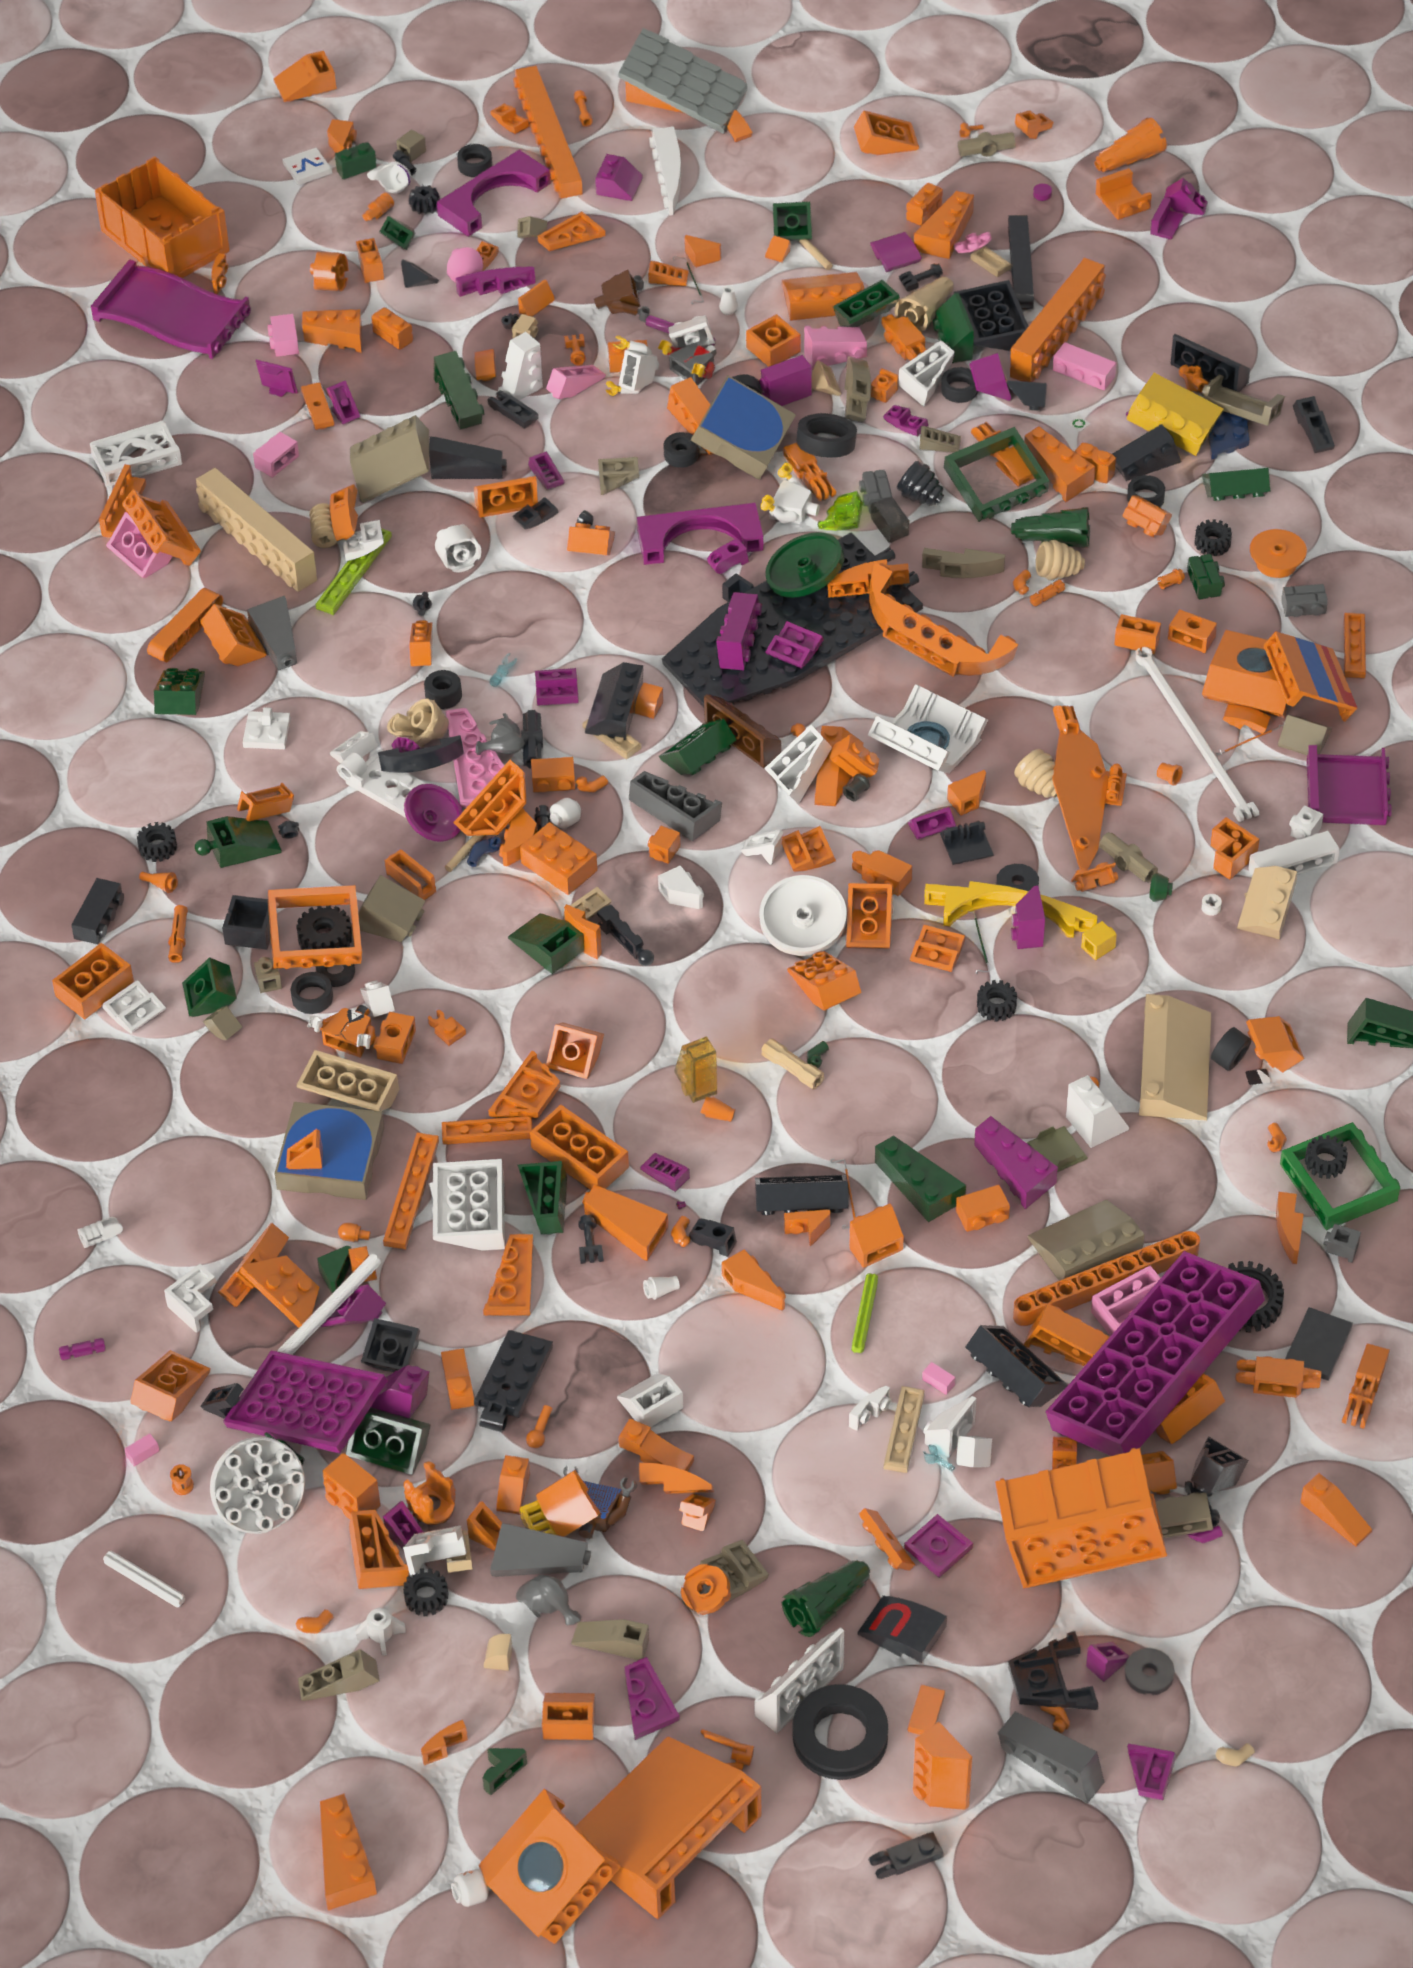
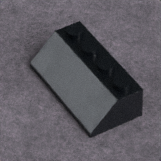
M1178 334L1173 335L1170 365L1178 369L1183 365L1199 366L1203 378L1208 383L1218 375H1222L1221 386L1240 392L1249 383V367Z
M623 662L602 674L585 728V734L607 735L609 738L614 739L615 737H621L623 740H626L634 715L637 696L643 684V665Z
M846 1175L755 1178L757 1212L761 1211V1215H773L775 1211L792 1213L798 1212V1210L817 1211L821 1209H830L831 1213L844 1212V1209H849L848 1180Z
M980 1325L965 1346L971 1352L970 1356L975 1361L984 1364L987 1367L986 1371L993 1377L999 1378L1003 1382V1387L1015 1393L1019 1397V1401L1026 1407H1042L1068 1386L1065 1381L1004 1326Z

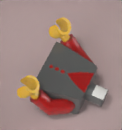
M661 340L658 349L662 350L664 355H669L671 371L684 380L691 377L697 386L704 379L712 378L715 370L714 356L717 354L716 349L712 345L704 349L697 343H692L686 347L676 348L669 341Z

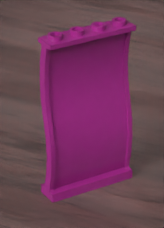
M129 259L92 303L91 311L94 321L100 322L102 319H110L126 323L169 344L194 352L206 353L209 355V358L213 359L222 350L224 344L231 339L232 334L241 326L244 319L250 315L251 306L249 304V297L245 296L243 300L220 296L171 273L151 267L138 266L136 261Z

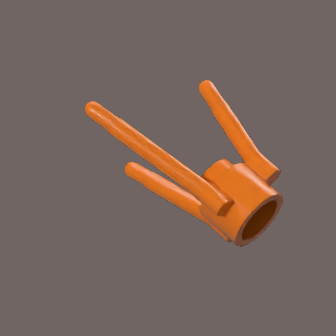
M704 1729L701 1730V1734L705 1738L733 1748L731 1759L735 1760V1763L726 1764L739 1770H743L744 1765H751L754 1746L733 1741Z

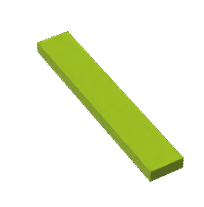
M381 528L384 541L381 546L364 556L346 562L315 604L317 610L332 615L337 612L392 537L391 531Z

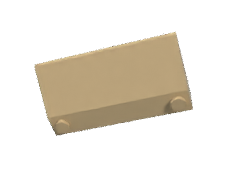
M1146 994L1139 1115L1207 1120L1211 1012L1168 995Z

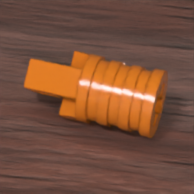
M383 192L368 205L369 209L362 214L364 220H372L374 217L376 219L380 218L387 210L394 206L393 198L388 193Z

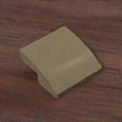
M743 1540L724 1546L720 1554L700 1561V1565L716 1566L727 1575L731 1592L729 1601L753 1589L769 1576Z

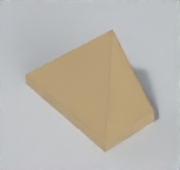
M818 360L812 372V390L840 396L842 393L832 368Z

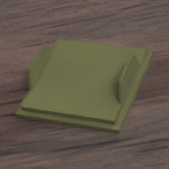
M1052 1126L1041 1131L1037 1138L1026 1142L1058 1167L1057 1172L1088 1159L1065 1126L1058 1129Z

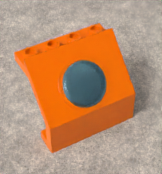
M1225 630L1210 663L1202 696L1207 699L1245 706L1263 713L1285 718L1287 703L1264 648L1267 639Z
M544 1788L482 1860L479 1868L487 1885L538 1938L541 1935L553 1944H556L617 1873L621 1865L619 1861L592 1844L561 1812L565 1807L563 1800Z

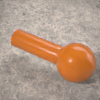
M548 1405L543 1406L535 1429L526 1436V1442L531 1448H539L545 1442L543 1432L553 1409Z

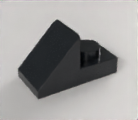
M238 1383L214 1388L200 1407L225 1419L232 1407L239 1402V1395L244 1388Z

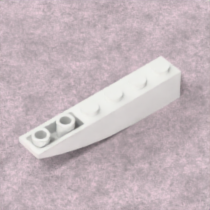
M674 127L652 129V137H649L650 148H654L652 149L653 160H656L655 170L659 172L658 183L662 184L660 185L661 195L665 196L663 197L664 208H668L669 216L674 214L681 186L680 150Z

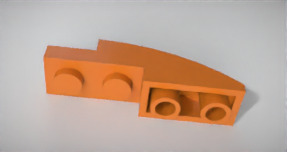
M354 484L332 493L330 497V514L336 541L349 539L355 534L358 514L354 508L358 490Z
M887 559L864 563L837 574L827 584L828 596L841 597L868 594L874 562L887 565ZM908 563L887 565L891 569L890 571L893 572L890 585L910 583Z
M270 1223L218 1293L234 1307H237L249 1291L255 1288L239 1272L240 1268L244 1264L277 1258L289 1237L276 1225Z

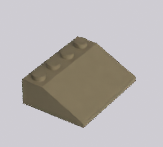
M416 415L350 447V464L362 503L429 472V429Z
M1106 1199L1028 1235V1239L1058 1281L1142 1249L1144 1233L1130 1216Z

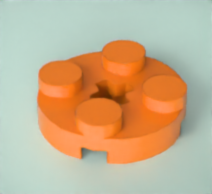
M701 1564L692 1568L684 1578L683 1587L681 1586V1596L684 1603L700 1615L710 1614L719 1610L731 1598L730 1582L727 1575L720 1568L709 1566L708 1564ZM704 1584L711 1586L707 1594L700 1593L703 1590L702 1586Z

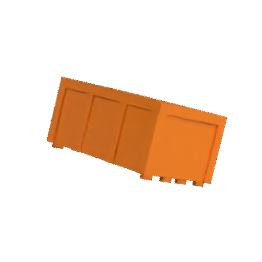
M155 156L147 160L143 165L134 167L127 174L118 176L111 183H106L95 189L101 231L146 267L159 269L184 278L214 261L219 253L226 254L230 251L225 211L205 198L199 190L196 191L176 172L173 173Z
M1132 1448L1128 1453L1101 1459L1095 1458L1084 1463L1049 1471L1047 1469L1038 1471L1039 1473L1009 1480L1001 1478L999 1481H995L1006 1541L1024 1589L1167 1557L1154 1494H1151L1140 1448Z

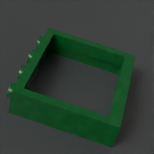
M1015 427L947 455L944 460L943 468L978 522L987 518L991 519L1000 512H1007L1016 505H1023L1032 498L1041 497L1049 489L1050 480ZM1013 445L1036 481L982 504L960 468Z

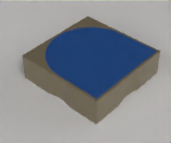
M727 375L691 441L727 459L739 469L760 480L796 414Z
M294 1102L274 1173L277 1190L325 1193L336 1197L366 1200L373 1175V1163L378 1154L384 1132L383 1113L372 1110ZM314 1130H320L323 1148L322 1169L286 1168L287 1149Z

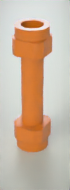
M578 90L574 93V101L580 109L579 119L581 124L588 127L592 124V115L587 111L585 103L587 102V97L584 91Z

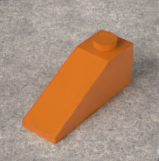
M1320 1473L1303 1487L1300 1503L1354 1546L1359 1545L1372 1532V1528L1339 1488Z

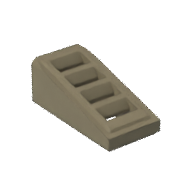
M926 426L921 427L920 450L959 451L961 436Z

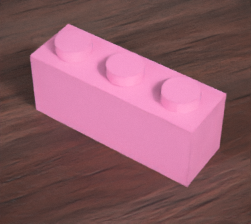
M1064 343L1054 355L1053 371L1105 391L1115 378L1116 362Z

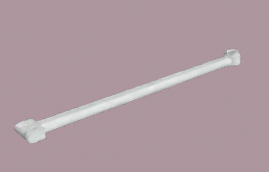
M1142 647L1140 653V648H1138L1135 660L1139 665L1145 666L1236 806L1233 814L1237 820L1241 822L1244 821V817L1250 819L1252 815L1254 817L1259 816V810L1254 802L1246 803L1152 659L1151 649Z

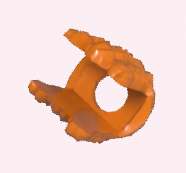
M427 1461L424 1463L427 1481L416 1488L408 1479L404 1482L407 1508L412 1512L413 1517L417 1518L420 1522L429 1525L444 1523L453 1513L456 1489L450 1477H444L439 1470L435 1469L434 1463ZM430 1497H436L441 1502V1505L435 1511L433 1510V1500Z

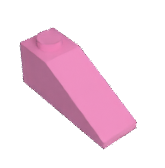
M594 365L553 368L546 389L557 399L569 398L604 379L606 374Z

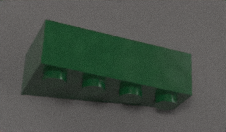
M894 1135L875 1146V1163L928 1223L955 1208L957 1197L966 1195V1184Z

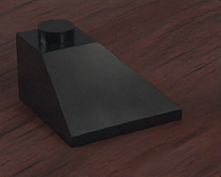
M1007 380L1008 387L1025 406H1029V410L1041 411V407L1045 408L1047 383Z

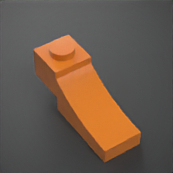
M464 1348L441 1352L451 1410L474 1406L473 1390Z
M633 1419L628 1420L619 1435V1447L640 1455L641 1461L644 1463H657L688 1471L694 1462V1455L675 1447L654 1433L651 1427Z

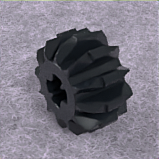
M431 185L415 186V189L410 190L408 201L413 212H417L418 215L421 213L426 215L428 212L433 213L434 210H437V201L440 200V195L437 189L432 188Z

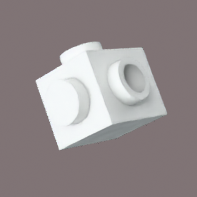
M1304 805L1298 815H1293L1290 821V836L1302 839L1318 833L1322 826L1323 814Z

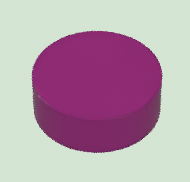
M1037 184L1033 189V196L1039 201H1046L1052 197V188L1048 184Z

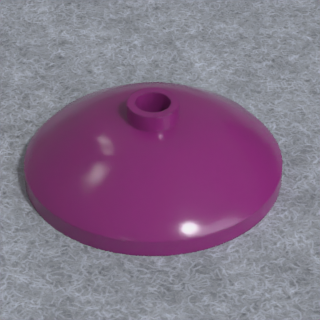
M421 784L414 787L407 794L404 801L405 816L411 827L419 835L431 841L444 842L453 839L461 831L453 822L460 816L463 810L458 800L448 790L434 784Z

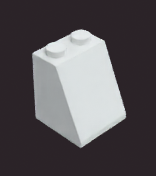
M1088 1075L1069 1084L1066 1118L1090 1148L1129 1130L1128 1125Z

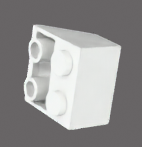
M657 1373L617 1396V1399L635 1421L649 1427L656 1425L683 1409V1392L670 1376Z

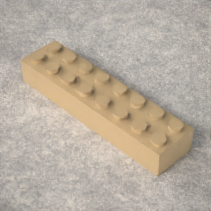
M214 468L196 479V491L199 496L198 505L201 511L207 513L215 523H219L228 534L234 536L239 544H243L248 548L252 555H256L265 566L270 567L274 574L285 580L289 587H293L299 592L317 581L314 551L219 470Z

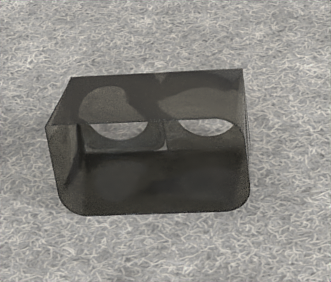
M892 496L871 504V519L888 543L909 535V519Z

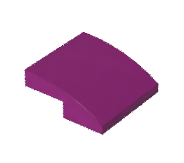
M906 232L870 243L877 260H881L886 272L921 262L922 257Z
M787 621L779 636L775 635L766 654L803 668L816 653L824 639L822 635Z
M576 668L535 671L537 706L579 703Z

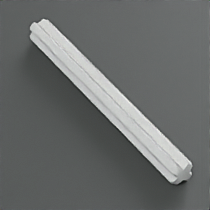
M372 1253L277 1352L293 1355L381 1264L380 1258Z

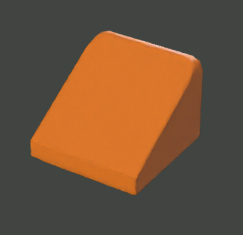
M773 236L765 257L783 262L790 252V241Z

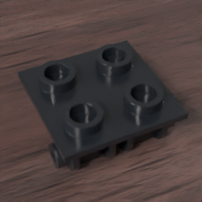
M978 820L970 823L969 826L967 823H964L963 828L961 824L958 827H946V830L940 832L952 865L994 856L984 833L986 829L984 822Z

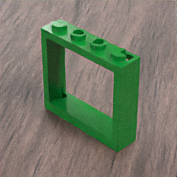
M1353 1122L1321 1135L1323 1139H1326V1135H1330L1331 1140L1337 1137V1142L1350 1141L1383 1187L1380 1190L1332 1208L1299 1161L1305 1158L1308 1143L1312 1142L1313 1138L1284 1149L1281 1152V1167L1325 1230L1333 1228L1334 1224L1341 1225L1398 1201L1400 1191L1398 1180L1391 1176L1385 1162H1381L1375 1148L1368 1144L1362 1130L1358 1129Z

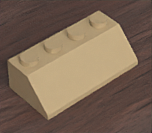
M314 1050L297 1083V1088L380 1112L392 1106L400 1090L397 1074Z

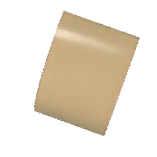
M499 1634L489 1639L484 1668L509 1671L513 1650L511 1634Z

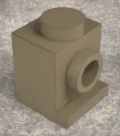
M262 957L258 962H254L260 993L282 989L278 968H273V959ZM275 979V981L263 983V981Z

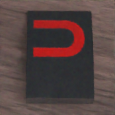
M882 1596L859 1629L858 1635L899 1657L903 1653L922 1663L947 1627V1616L913 1601L892 1596Z

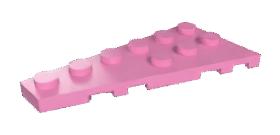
M467 708L446 710V718L449 720V737L461 735L464 754L453 760L460 805L461 808H467L504 765L495 751L487 750L478 756L475 753L477 741L484 743L487 740L484 734H481L477 723Z

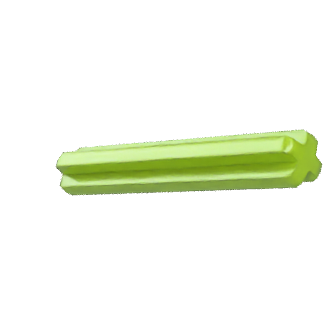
M868 1273L865 1278L851 1350L854 1353L864 1352L878 1284L877 1274Z

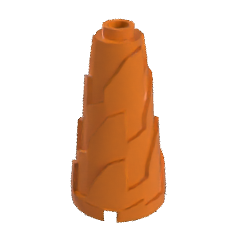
M1150 117L1128 130L1127 134L1114 141V144L1098 154L1096 161H1094L1097 170L1102 172L1112 171L1126 164L1129 165L1140 159L1144 160L1164 152L1167 149V142L1165 137L1162 139L1160 137L1163 131L1159 124Z

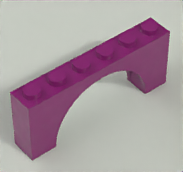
M519 149L437 201L438 216L469 237L482 229L481 213L474 207V203L481 195L489 190L503 186L525 187L537 193L550 185V169Z
M756 503L636 517L637 534L644 565L664 563L665 549L673 539L683 533L699 529L716 530L728 534L734 539L738 538L746 547L747 552L763 551V532Z

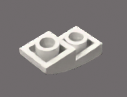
M881 1387L862 1399L849 1413V1427L858 1431L862 1423L866 1424L871 1415L878 1418L882 1411H886L891 1403L890 1387Z

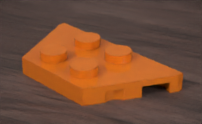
M531 1051L488 1110L489 1116L504 1118L532 1116V1118H539L561 1087L560 1080L550 1072L545 1063L542 1064L537 1054Z
M287 1256L244 1264L240 1268L239 1272L298 1328L312 1315L320 1287Z

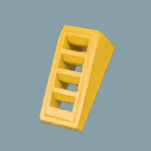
M538 1500L520 1508V1518L526 1529L541 1531L548 1528L544 1533L557 1535L548 1522ZM543 1519L542 1522L533 1525V1523L538 1522V1521H540V1520Z

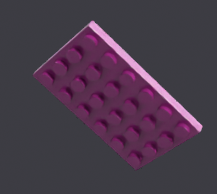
M271 1350L240 1395L239 1402L232 1407L223 1422L227 1428L262 1436L267 1432L275 1439L341 1453L388 1380L384 1374Z

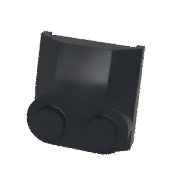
M374 1318L361 1363L392 1373L409 1365L413 1353L419 1345V1328Z

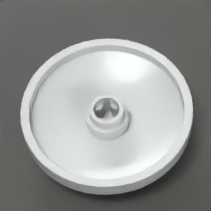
M809 875L788 877L776 883L765 894L760 905V925L766 939L777 949L792 955H813L816 952L827 950L841 937L847 921L845 901L840 892L824 879Z

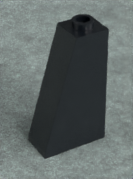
M430 436L429 459L431 479H503V471H507V459H503V452L501 450Z

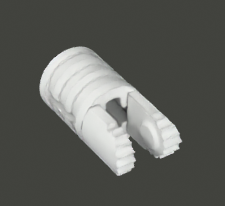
M109 1217L92 1223L89 1226L79 1228L78 1235L84 1248H88L120 1234L123 1231V1227L117 1218Z

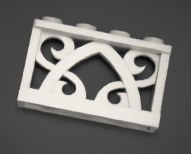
M164 420L90 442L92 457L107 487L116 484L125 464L131 466L132 477H142L182 464L180 449L174 442ZM164 438L162 442L158 443L159 439ZM132 447L147 449L139 457L123 456ZM104 463H112V465L105 466Z

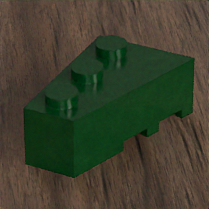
M1365 998L1347 1023V1044H1354L1355 1041L1368 1042V1045L1375 1046L1376 1042L1390 1043V1047L1413 1048V1011Z
M562 1161L518 1164L517 1166L540 1233H563L567 1174Z

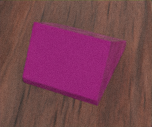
M998 353L971 361L969 365L976 391L1010 401L1011 395Z

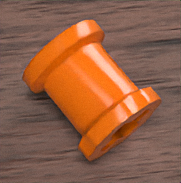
M178 1464L170 1471V1478L173 1481L172 1489L178 1495H187L194 1488L191 1469L184 1464Z

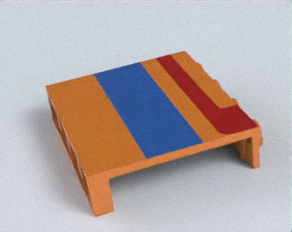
M1277 631L1273 633L1264 644V648L1287 705L1294 707L1303 696L1336 705L1339 715L1346 722L1357 709V705L1334 649Z

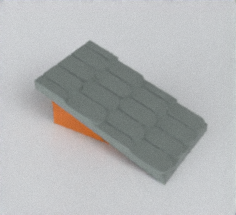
M645 28L641 30L618 72L619 78L623 79L626 83V101L685 113L723 134L727 129L734 110H737L747 91V84L742 79L722 71L721 67L694 56L692 52L669 42V39Z

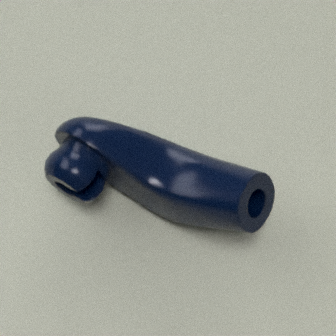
M495 836L475 843L468 857L467 864L471 867H476L483 855L499 851L502 844L501 838Z

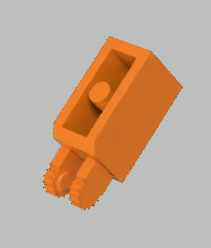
M860 850L854 851L852 854L853 870L862 874V880L869 884H892L893 894L899 896L912 880V865L880 850L873 851L871 855Z

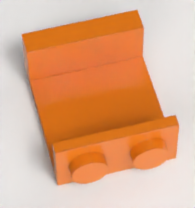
M1130 168L1096 180V195L1118 220L1151 209L1152 194L1148 192L1141 195L1133 186V172Z

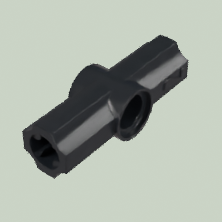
M528 710L523 714V730H521V736L525 742L522 747L524 766H527L529 769H532L531 759H542L543 731L541 730V713L535 710Z

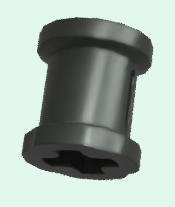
M856 774L853 777V781L843 787V794L847 799L855 802L863 791L870 788V783L865 776Z

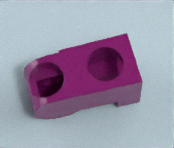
M736 538L713 551L708 556L707 562L716 573L722 574L738 563L741 565L748 563L749 559L746 547Z

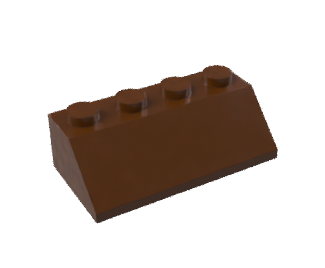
M708 694L704 696V723L724 718L736 738L731 743L732 746L762 768L769 765L781 753V740L776 735L771 734L761 724L753 721L747 714L742 713L732 703L727 702L722 697Z

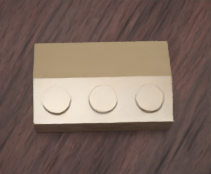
M1278 866L1255 868L1237 929L1280 939L1297 883V871Z

